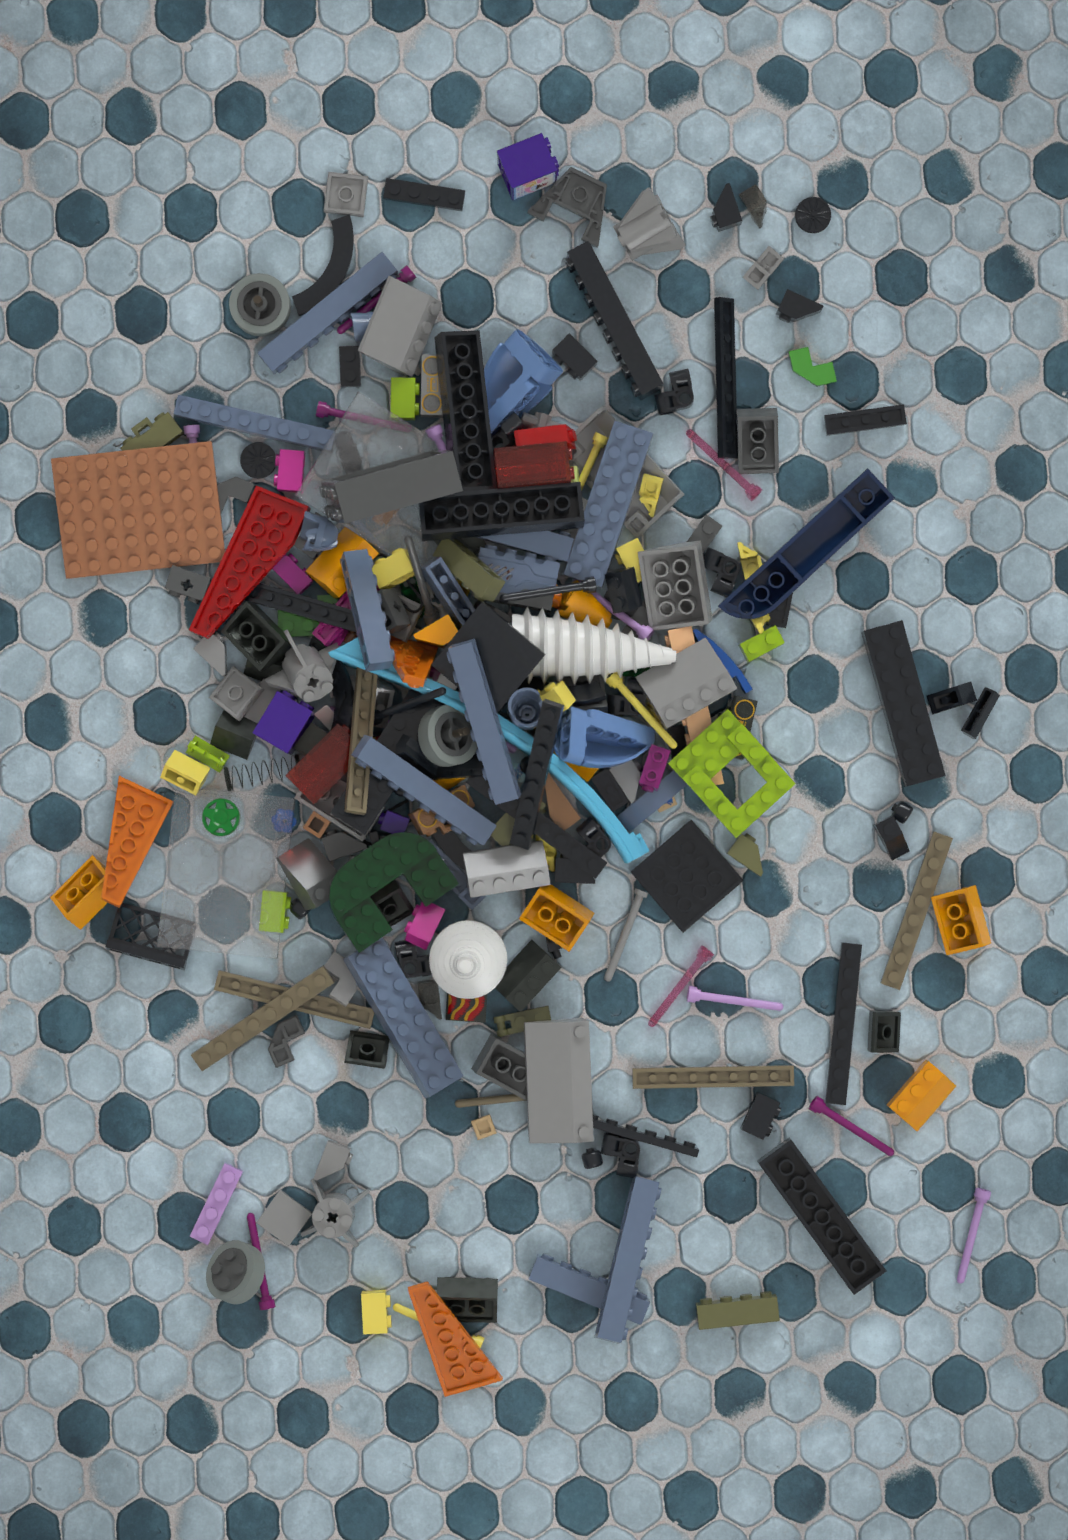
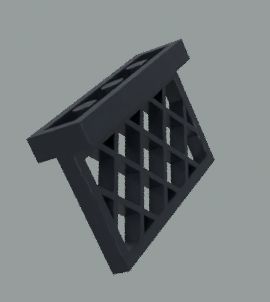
M122 903L121 907L117 909L111 933L105 947L113 952L185 971L198 923ZM122 909H130L134 917L124 922L120 916ZM144 914H149L154 922L143 927L138 918ZM137 919L142 929L130 934L126 924ZM164 919L170 920L173 927L162 932L158 923ZM156 924L161 934L150 940L145 930ZM184 924L192 926L190 934L182 938L177 928ZM124 926L129 936L122 940L114 938L116 930ZM176 930L180 940L170 945L165 935ZM144 932L148 941L142 945L136 944L133 937ZM163 936L168 946L162 950L155 949L152 942ZM182 942L186 948L184 956L176 955L171 947Z

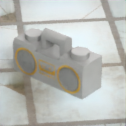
M422 354L421 417L443 418L436 355Z

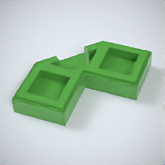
M808 347L788 352L792 371L816 387L837 382L833 362L813 366Z

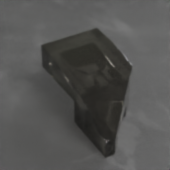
M755 184L740 193L739 198L760 229L762 228L763 218L767 211V201Z
M435 980L418 981L419 999L422 1006L439 1020L442 1019L438 984Z

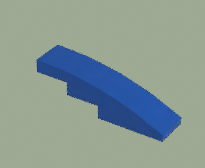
M694 629L693 635L698 642L704 638L708 640L731 678H736L744 694L753 690L733 660L713 640L698 629Z

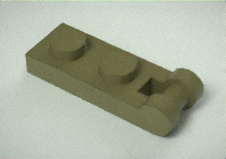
M547 1005L496 1016L493 1019L494 1023H497V1037L524 1032V1022L551 1020L549 1006ZM510 1020L512 1028L506 1029L504 1021Z

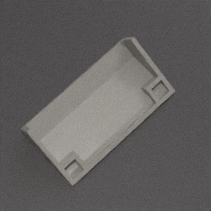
M604 406L597 409L575 431L577 441H575L576 449L559 453L570 466L578 467L579 476L594 446L592 438L595 432L609 438L614 421H617ZM606 445L604 448H601L585 482L591 489ZM648 454L624 525L636 538H639L685 495ZM644 473L664 478L654 517H650L647 508L639 500V491Z
M572 1018L524 1022L529 1143L593 1142L589 1020Z

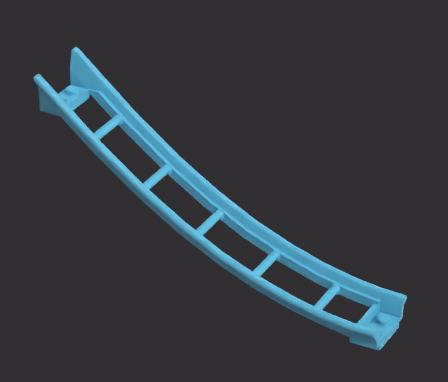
M358 637L328 652L331 658L342 661L344 665L365 670ZM393 664L390 669L368 671L378 675L381 679L409 690L411 688L422 694L444 687L446 688V694L435 698V700L465 714V703L460 701L459 692L427 678L424 687L412 688L407 685L408 683H404L401 680ZM497 714L505 740L525 754L530 755L534 737ZM553 753L549 773L567 788L600 824L624 863L628 864L649 852L641 834L628 833L597 793L572 768Z

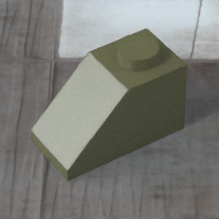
M748 833L745 835L740 834L726 854L761 877L763 870L759 848L754 843L756 839Z

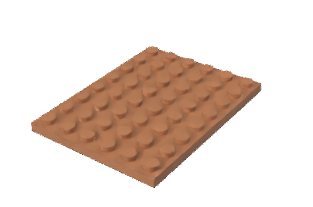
M212 441L51 458L66 579L171 568L172 565L180 567L221 562L225 553Z

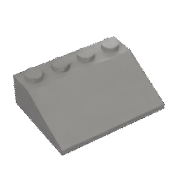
M388 276L358 351L396 373L413 377L443 303L404 282Z
M701 540L638 552L649 627L655 631L705 625L711 622L712 612Z
M706 638L677 653L675 663L654 666L635 677L665 730L738 689Z

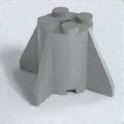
M650 187L641 192L623 219L613 226L621 245L626 247L632 261L642 255L680 250L686 246L673 222L668 217L669 215L663 207L658 194L654 195Z
M285 630L284 633L292 648L286 652L284 662L282 661L283 670L265 679L267 685L296 693L299 698L309 703L323 698L333 689L332 673L337 660L331 658L328 652L339 648V645L336 642L320 651H317L313 646L310 647L305 644L295 645L288 630Z
M312 1179L311 1182L319 1201L312 1213L313 1225L301 1232V1236L304 1237L318 1231L326 1238L343 1236L355 1248L358 1247L359 1243L349 1229L355 1217L354 1205L370 1192L367 1188L350 1199L347 1195L331 1192L325 1194L318 1181ZM330 1212L332 1214L337 1213L338 1216L333 1218L330 1216Z

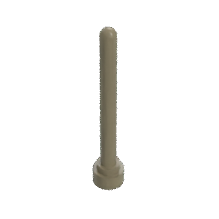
M515 1094L460 1099L455 1101V1106L461 1108L526 1100Z

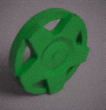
M223 798L215 799L209 802L203 810V825L208 832L215 836L230 835L237 829L240 823L239 809L230 800ZM226 803L230 804L233 809H227ZM216 804V807L214 809L210 808L212 805ZM206 817L210 819L209 825L207 824ZM236 818V822L232 826L231 820ZM222 828L225 832L217 833L216 831Z

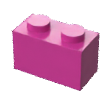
M280 449V454H276L275 466H279L278 474L274 475V486H277V490L280 492L302 493L305 452Z
M423 903L421 905L417 904L412 913L415 916L413 922L408 921L404 932L407 935L404 940L427 950L445 909L433 903L427 907Z

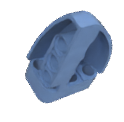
M516 329L504 343H500L495 348L484 368L491 437L501 429L499 423L513 412L520 419L523 412L529 413L552 390L551 385L563 373L562 368L557 362L519 329Z
M570 706L569 709L562 713L554 751L560 760L587 768H610L631 761L644 753L655 741V730L652 727L599 710H582Z

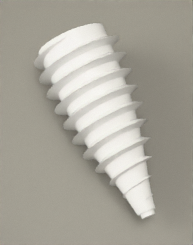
M528 606L522 615L512 614L511 625L546 654L527 677L528 684H530L534 676H541L544 685L550 676H556L558 682L562 681L563 677L571 676L574 685L579 676H586L590 684L594 675L599 674L602 675L606 682L608 675L617 672L621 679L624 671L634 670L636 673L637 669L671 665V663L676 662V651L672 650V648L648 642L647 638L644 640L636 638L632 630L628 635L620 632L618 623L610 630L605 627L603 618L595 626L590 623L588 615H586L581 623L576 621L573 612L567 620L561 619L558 609L554 616L549 618L546 617L543 608L538 616H532Z
M472 920L458 921L444 928L433 941L429 955L430 970L436 983L448 994L463 999L481 997L492 991L503 978L507 966L506 947L502 938L490 926Z

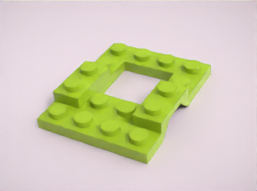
M728 709L668 763L735 838L796 784ZM740 753L767 783L736 809L723 792L713 783L711 778Z

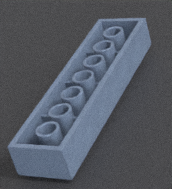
M614 421L584 511V527L578 529L564 571L565 576L580 581L585 580V577L594 576L596 586L603 588L605 582L604 574L608 573L653 438L652 432Z
M380 938L362 952L358 953L356 951L343 959L424 1098L431 1097L464 1076L383 938Z
M637 1176L631 1181L594 1338L617 1344L622 1343V1340H626L628 1328L625 1326L627 1320L631 1319L633 1308L630 1307L631 1301L635 1300L638 1288L635 1287L636 1280H640L643 1268L640 1267L641 1260H645L647 1254V1247L644 1246L646 1240H649L651 1237L652 1228L649 1225L650 1221L654 1220L657 1208L654 1207V1204L661 1195L662 1188L659 1187L660 1182Z

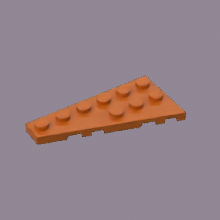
M390 635V648L395 653V661L392 664L404 683H408L407 685L412 688L424 687L432 667L431 664L437 655L438 647L409 639L406 643Z
M121 776L118 778L101 900L118 908L121 907L174 802Z
M428 1281L408 1287L411 1301L445 1397L503 1381L502 1375Z

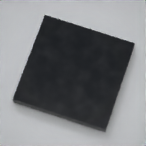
M482 602L431 665L460 689L459 684L455 683L453 678V671H455L453 664H450L447 658L448 648L453 644L475 639L498 713L546 654L486 603Z
M692 820L686 823L631 871L632 875L682 933L744 881Z

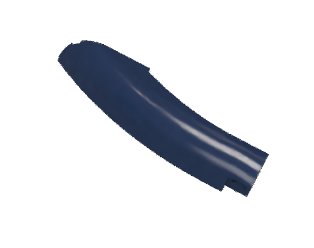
M867 468L736 588L718 607L725 613L741 619H755L767 615L803 584L845 543L893 501L895 497Z

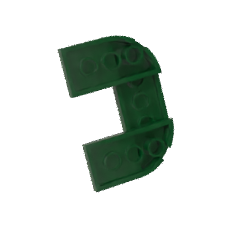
M407 832L390 834L343 865L332 879L329 890L331 912L358 953L393 930L370 896L401 874H403L425 907L459 884L436 851L437 849L422 836Z

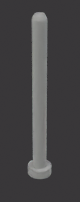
M637 888L634 890L636 894L604 976V980L609 982L612 980L642 900L648 896L647 892Z

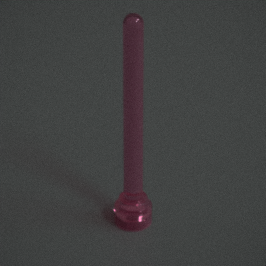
M692 429L686 431V435L746 490L745 493L748 499L754 501L763 489L758 485L755 486L753 483L750 484L729 463L722 458H718V453Z
M701 945L697 950L696 960L648 1021L650 1027H654L700 966L704 962L710 961L715 954Z

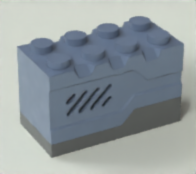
M485 545V548L480 547L479 559L505 581L504 586L493 602L521 608L528 606L529 609L541 611L543 608L546 613H551L552 607H560L563 593L509 602H501L499 599L502 594L558 586L556 583L560 563L557 562L556 558L545 556V559L541 560L537 559V555L532 553H525V556L517 555V551L512 549H505V552L497 551V547L492 545Z

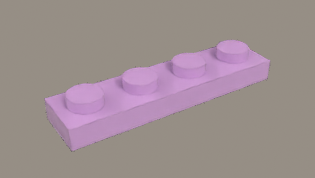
M224 1163L190 1237L206 1245L209 1244L243 1173L242 1170Z

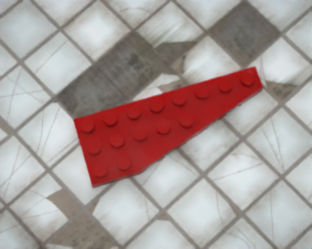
M256 485L189 628L190 632L209 639L293 547L302 529L304 513L311 510L309 506Z

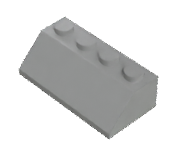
M542 840L533 841L529 850L515 845H508L463 853L467 889L470 898L550 885L548 864Z

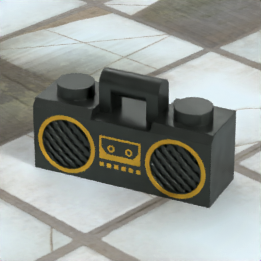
M734 695L732 699H728L726 710L728 709L750 732L758 701ZM740 753L734 757L735 759L744 760Z

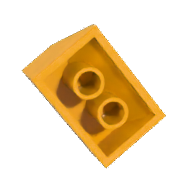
M346 527L338 533L337 547L323 551L305 570L334 599L340 598L347 590L340 563L343 552L367 549L368 555L372 557V560L379 554L365 539Z
M447 614L413 636L417 642L444 649L458 630Z
M93 855L50 897L64 917L80 930L107 904V902L101 900L106 867Z
M550 884L539 887L519 919L570 952L589 924L594 912Z
M976 885L931 897L946 955L981 948L991 944Z
M925 1059L887 1103V1106L914 1130L918 1131L954 1090L956 1085Z

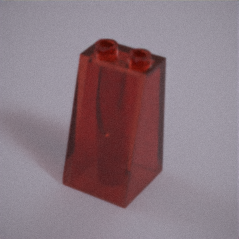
M567 441L494 448L498 489L570 483L571 479H575L574 467L569 465V460H573L572 448L567 447Z
M337 724L285 775L313 804L348 772L351 730L345 724L342 726Z

